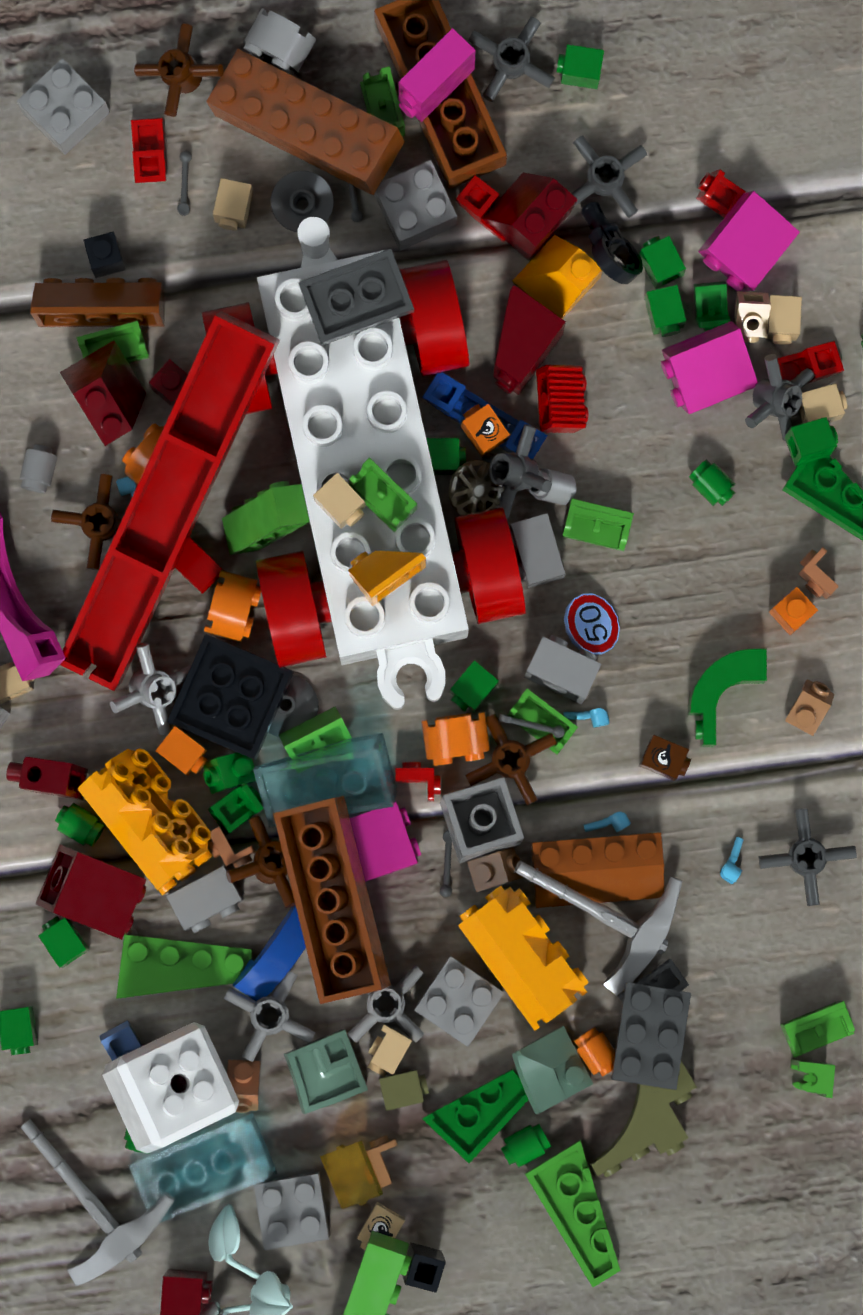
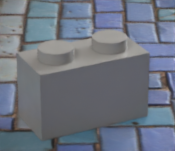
M548 513L511 523L510 533L514 549L517 551L520 561L518 567L521 582H526L527 589L563 579L565 577V570Z
M225 866L166 896L184 931L192 928L193 932L197 933L211 925L210 918L218 914L225 918L240 909L237 904L242 902L243 899L234 882L229 883L226 876V871L228 870Z

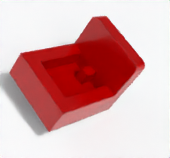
M721 169L711 174L707 172L698 185V189L701 191L696 199L725 218L746 191L725 178V172Z
M402 762V768H395L396 783H428V802H434V795H441L440 775H434V768H421V762Z

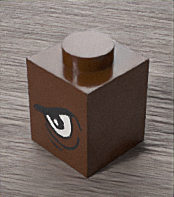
M653 735L650 738L639 767L675 781L679 775L685 776L691 759L686 756L689 749Z

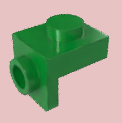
M726 282L694 284L695 321L699 328H704V331H708L730 322Z
M238 752L217 757L206 762L203 766L204 781L209 787L211 794L238 787L243 783L250 784L258 781L252 758Z
M243 783L207 810L227 835L264 808L260 803L262 800L259 793L252 786L248 787L246 783Z

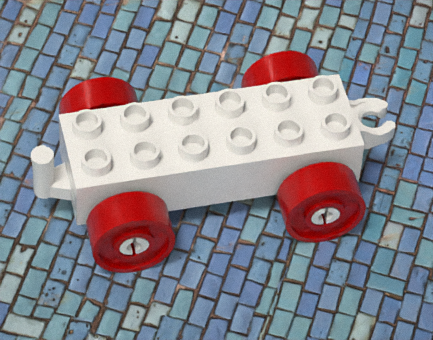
M308 217L300 223L297 230L303 254L301 268L257 277L268 327L267 333L280 339V342L246 413L251 414L272 409L266 376L278 373L323 579L322 581L310 582L303 550L256 560L259 583L279 668L327 658L320 625L332 622L341 665L377 658L379 663L377 671L378 689L383 700L393 709H402L405 704L404 693L397 685L396 676L398 671L407 664H416L425 671L427 676L425 684L426 696L430 701L436 702L441 698L446 683L445 669L440 657L435 653L434 645L468 637L469 628L461 594L469 592L477 624L526 614L519 567L503 507L455 517L459 551L451 552L406 346L413 344L422 376L464 368L470 365L466 335L453 276L447 259L400 269L414 307L413 313L321 346L298 282L383 252L384 250L338 260L330 249V230L327 223L318 217ZM249 302L202 312L206 334L214 316L221 311L255 327ZM368 458H371L417 503V510L393 532L365 505L362 509L365 513L363 517L352 527L346 524L341 529L314 501L313 495L336 473L349 484L350 477L356 475L362 469L363 463ZM375 550L423 553L426 557V568L374 606L370 604L348 572L352 568L350 562L365 551L368 555Z

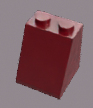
M523 172L482 219L529 261L570 215L578 199L554 178Z
M513 285L509 293L493 377L497 380L495 384L508 394H511L513 391L520 395L536 373V370L539 369L563 336L566 321L515 285Z
M115 340L60 372L104 446L133 430L146 392Z
M60 844L35 904L54 914L122 940L124 934H127L133 925L134 916L132 914L136 905L145 896V883L147 879Z

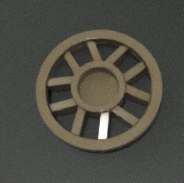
M471 460L462 464L453 474L448 494L451 506L459 515L475 513L477 503L479 512L495 509L497 504H500L499 500L504 488L502 485H491L490 474L485 477L487 470L490 468L489 462ZM481 465L478 472L476 473L473 466ZM465 470H467L470 475V478L466 479L462 474ZM459 479L460 482L463 484V487L455 490L457 481ZM489 491H495L494 498L488 496ZM464 495V498L457 502L455 497ZM486 500L491 502L487 508ZM468 505V513L461 508Z

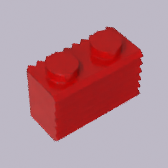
M545 365L536 370L541 432L575 433L586 428L589 413L588 408L584 404L585 399L583 396L587 382L586 377L582 373V366Z

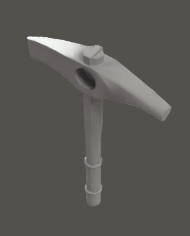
M519 861L516 865L514 872L528 879L529 882H534L559 896L560 899L570 902L602 923L628 936L626 951L621 962L603 983L616 996L625 989L626 982L632 983L641 974L657 953L662 954L666 951L668 940L665 938L674 916L682 880L670 876L664 893L654 907L637 922H634L611 908L569 888L568 885H564L542 873L538 868L535 869L522 861Z
M31 1119L24 1123L20 1128L29 1137L31 1143H34L53 1166L54 1171L56 1170L84 1208L107 1235L98 1251L91 1258L67 1270L75 1285L78 1286L93 1280L124 1259H127L129 1263L136 1260L142 1253L139 1247L159 1225L175 1201L174 1197L165 1191L155 1205L142 1216L120 1225L43 1135L44 1132H41Z

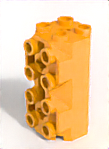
M141 748L135 751L126 749L105 763V767L99 772L95 771L77 789L163 896L177 885L176 879L178 881L181 880V882L185 881L197 871L194 867L195 864L197 867H200L213 856L208 849L211 831L187 801L182 799L172 801L168 799L171 781L146 750Z
M501 885L485 897L488 903L482 908L478 909L476 905H473L459 916L462 922L458 927L527 1022L536 1031L540 1028L537 1021L542 1019L543 1022L548 1023L577 1001V998L574 996L575 993L578 992L580 996L585 995L587 991L584 986L589 982L578 967L570 968L565 961L570 956L561 943L556 941L552 944L548 939L546 933L550 931L549 927L539 914L535 917L532 916L527 909V906L531 903L523 891L519 888L514 892L511 887L505 890Z

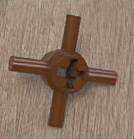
M181 24L177 48L165 52L160 57L158 64L137 63L134 67L136 76H161L162 81L169 86L164 114L171 117L177 115L181 93L186 94L196 90L202 81V77H221L224 72L222 64H197L195 59L188 54L193 26L189 24Z
M100 474L96 503L89 505L82 513L52 510L51 522L81 526L84 534L91 539L86 567L91 570H99L103 541L115 535L122 520L118 518L116 511L109 506L112 475ZM96 514L109 518L108 525L102 524L98 531L94 530L92 519Z
M496 713L488 716L486 724L497 746L492 755V762L465 775L470 786L498 773L504 778L514 779L526 805L537 801L538 799L525 772L530 765V757L557 744L553 734H547L524 746L518 741L508 739ZM506 752H518L520 758L517 760L518 766L516 768H512L508 764L503 765L502 759H504Z
M255 816L249 820V823L259 844V849L254 855L253 862L226 871L229 883H233L255 875L263 883H275L285 908H290L295 905V901L286 877L288 872L281 844L277 841L271 842L261 816ZM270 857L276 859L279 868L276 869L274 862H269L266 865L265 860L270 859Z

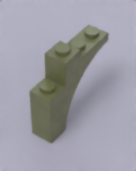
M682 1061L677 1090L637 1084L634 1106L625 1127L609 1148L589 1162L597 1176L602 1173L605 1177L611 1176L622 1169L620 1163L632 1157L633 1161L648 1154L650 1152L648 1146L652 1144L659 1154L666 1152L668 1156L685 1147L683 1141L689 1137L669 1105L673 1101L676 1105H679L693 1096L691 1090L697 1088Z

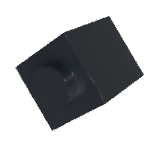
M114 231L83 239L95 278L126 270Z
M410 1242L407 1255L411 1256L412 1259L406 1276L402 1275L405 1285L437 1293L446 1264L442 1250Z

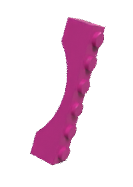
M0 513V632L23 682L49 676L66 657L54 631L32 612L17 587L6 553L3 517Z

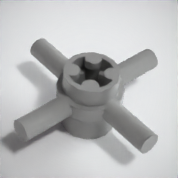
M140 643L136 648L142 669L135 672L130 678V693L111 701L110 706L114 713H118L137 703L152 708L159 734L166 735L170 733L171 727L170 723L167 722L168 715L165 707L173 701L176 685L185 682L191 665L170 675L160 670H155L149 643Z
M415 965L395 986L391 985L382 990L367 993L369 995L367 999L368 1013L347 1033L348 1036L357 1043L377 1021L381 1023L395 1022L416 1043L424 1033L404 1013L405 999L403 995L424 973ZM381 995L394 998V1010L392 1012L388 1010L380 1012L378 1010L380 1003L377 999Z
M289 971L279 983L273 996L263 997L257 1001L232 988L228 989L224 999L250 1012L251 1023L255 1028L242 1054V1057L253 1062L266 1036L277 1034L282 1030L307 1043L311 1042L316 1032L289 1019V1011L284 1003L298 976L297 974ZM272 1006L277 1009L276 1014L279 1018L277 1022L272 1021L267 1025L263 1023L264 1016L261 1014L263 1008L269 1009Z

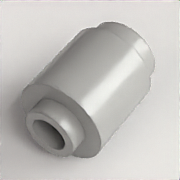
M35 444L33 449H26L20 474V480H22L21 488L33 492L46 493L47 486H51L57 456L52 454V448Z
M546 468L539 470V476L551 481V489L548 492H543L534 487L529 489V492L536 499L560 505L568 504L574 498L577 491L575 479L572 475Z

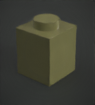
M417 1069L379 1078L386 1111L423 1103V1095L429 1094L425 1074L418 1076Z

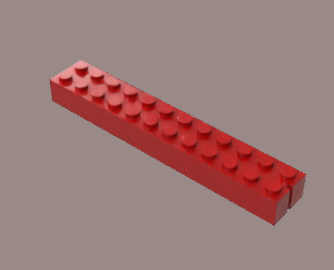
M222 311L214 316L62 651L66 659L60 664L61 666L83 676L91 665L94 664L97 667L92 671L88 679L112 691H115L122 683L137 651L136 646L140 644L280 339Z

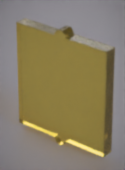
M362 1140L348 1146L341 1144L336 1147L335 1151L320 1156L341 1209L355 1204L362 1206L367 1203V1200L383 1194Z

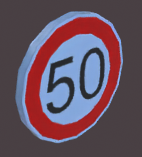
M593 593L581 594L570 601L565 610L564 624L571 642L579 650L584 649L595 655H602L611 650L617 643L620 632L618 616L613 607L603 597Z

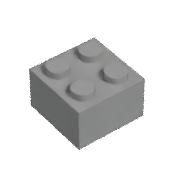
M63 58L17 100L21 112L64 155L110 113L106 102Z
M432 160L382 181L374 193L400 251L457 226V214Z
M551 635L549 639L542 637L524 678L582 705L601 666V663L596 661L597 656L584 649H580L577 653L567 648L568 642L554 635Z
M504 777L442 796L440 806L459 863L516 847L522 843L524 839L523 832Z
M450 956L414 1011L468 1047L504 992Z
M320 1171L254 1183L264 1250L329 1239L330 1232Z

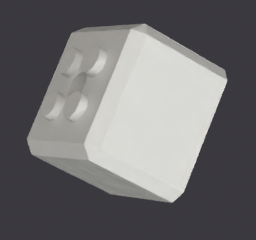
M196 1022L118 1057L106 1064L102 1074L136 1150L144 1153H150L235 1113L239 1104V1099L205 1026ZM174 1075H180L185 1078L187 1088L184 1093H176L171 1088V1079Z

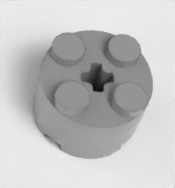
M261 8L243 43L245 44L244 49L250 55L264 62L269 60L276 68L293 76L294 73H299L316 42V38L309 32L306 37L299 34L300 26L273 11L267 13L264 8Z

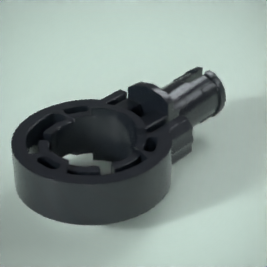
M591 202L585 205L581 210V214L592 231L588 237L593 244L592 254L597 265L612 280L621 284H629L643 270V263L639 253L628 240L623 238L617 224L608 222L598 202ZM615 256H616L618 259H620V260L623 262V264H622L620 261H617V262H616V261L614 260V259H615Z

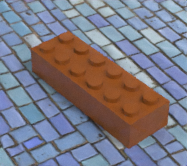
M396 0L374 10L376 26L400 80L451 30L439 0ZM470 74L422 122L419 121L448 189L470 181L475 175L480 177L504 167L507 162V153L472 74Z
M237 49L206 101L216 117L371 195H374L405 142L398 127L240 49Z
M344 796L273 813L320 1004L382 990L391 986Z

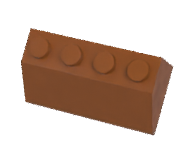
M47 278L43 280V283H35L31 302V315L38 327H116L135 321L139 322L140 327H164L165 289L162 282H157L155 278H140L138 282H125V279L108 278L106 283H94V280L90 278L75 279V283H62L61 279Z
M661 832L531 843L533 868H538L542 873L564 885H568L569 888L595 902L607 903L660 898L664 893V860ZM534 883L536 908L573 905Z

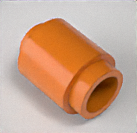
M594 1026L574 1040L578 1046L576 1051L593 1075L599 1072L603 1077L612 1071L615 1049L603 1031L599 1032Z

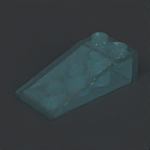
M383 733L350 738L262 764L253 769L269 827L276 826L273 816L275 812L340 796L345 798L348 814L393 807L398 791Z
M253 1113L129 1165L147 1211L155 1205L165 1191L174 1197L175 1201L161 1222L255 1185L277 1174Z

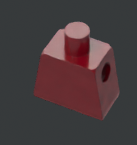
M25 757L23 764L9 763L6 778L8 781L19 782V788L23 790L83 800V796L77 788L87 779L88 769L67 762Z

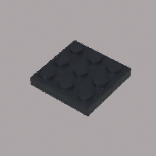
M205 634L167 722L257 760L294 671L285 667L279 668L276 663Z

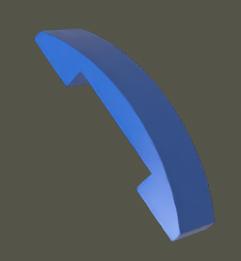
M437 373L422 398L459 424L465 420L463 414L478 404L481 408L489 404L510 434L509 439L498 447L509 453H516L524 424H529L521 419L518 421L465 389L466 386L445 373ZM536 429L528 457L534 459L548 436Z
M296 905L290 907L291 909L256 960H249L232 985L255 1001L267 997L275 989L306 948Z

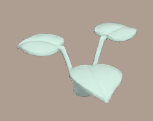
M228 1204L219 1213L211 1227L208 1240L209 1251L214 1261L222 1262L225 1259L231 1266L257 1280L251 1289L252 1303L225 1307L221 1310L219 1303L212 1301L203 1308L200 1315H228L229 1313L249 1311L250 1315H285L293 1308V1305L290 1303L289 1286L281 1284L274 1272L266 1271L260 1275L233 1259L232 1254L239 1248L240 1228L234 1208L231 1204Z

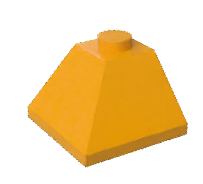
M554 235L512 282L523 292L563 319L601 278L602 270L579 247Z
M375 550L368 555L365 551L350 562L352 568L348 572L370 604L374 606L426 568V557L423 553Z

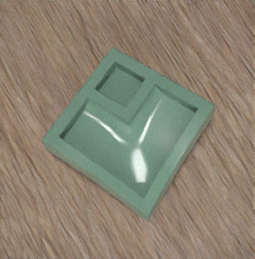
M564 1026L512 1054L520 1081L535 1114L549 1109L593 1084Z
M345 1029L284 1053L303 1114L327 1107L368 1090Z

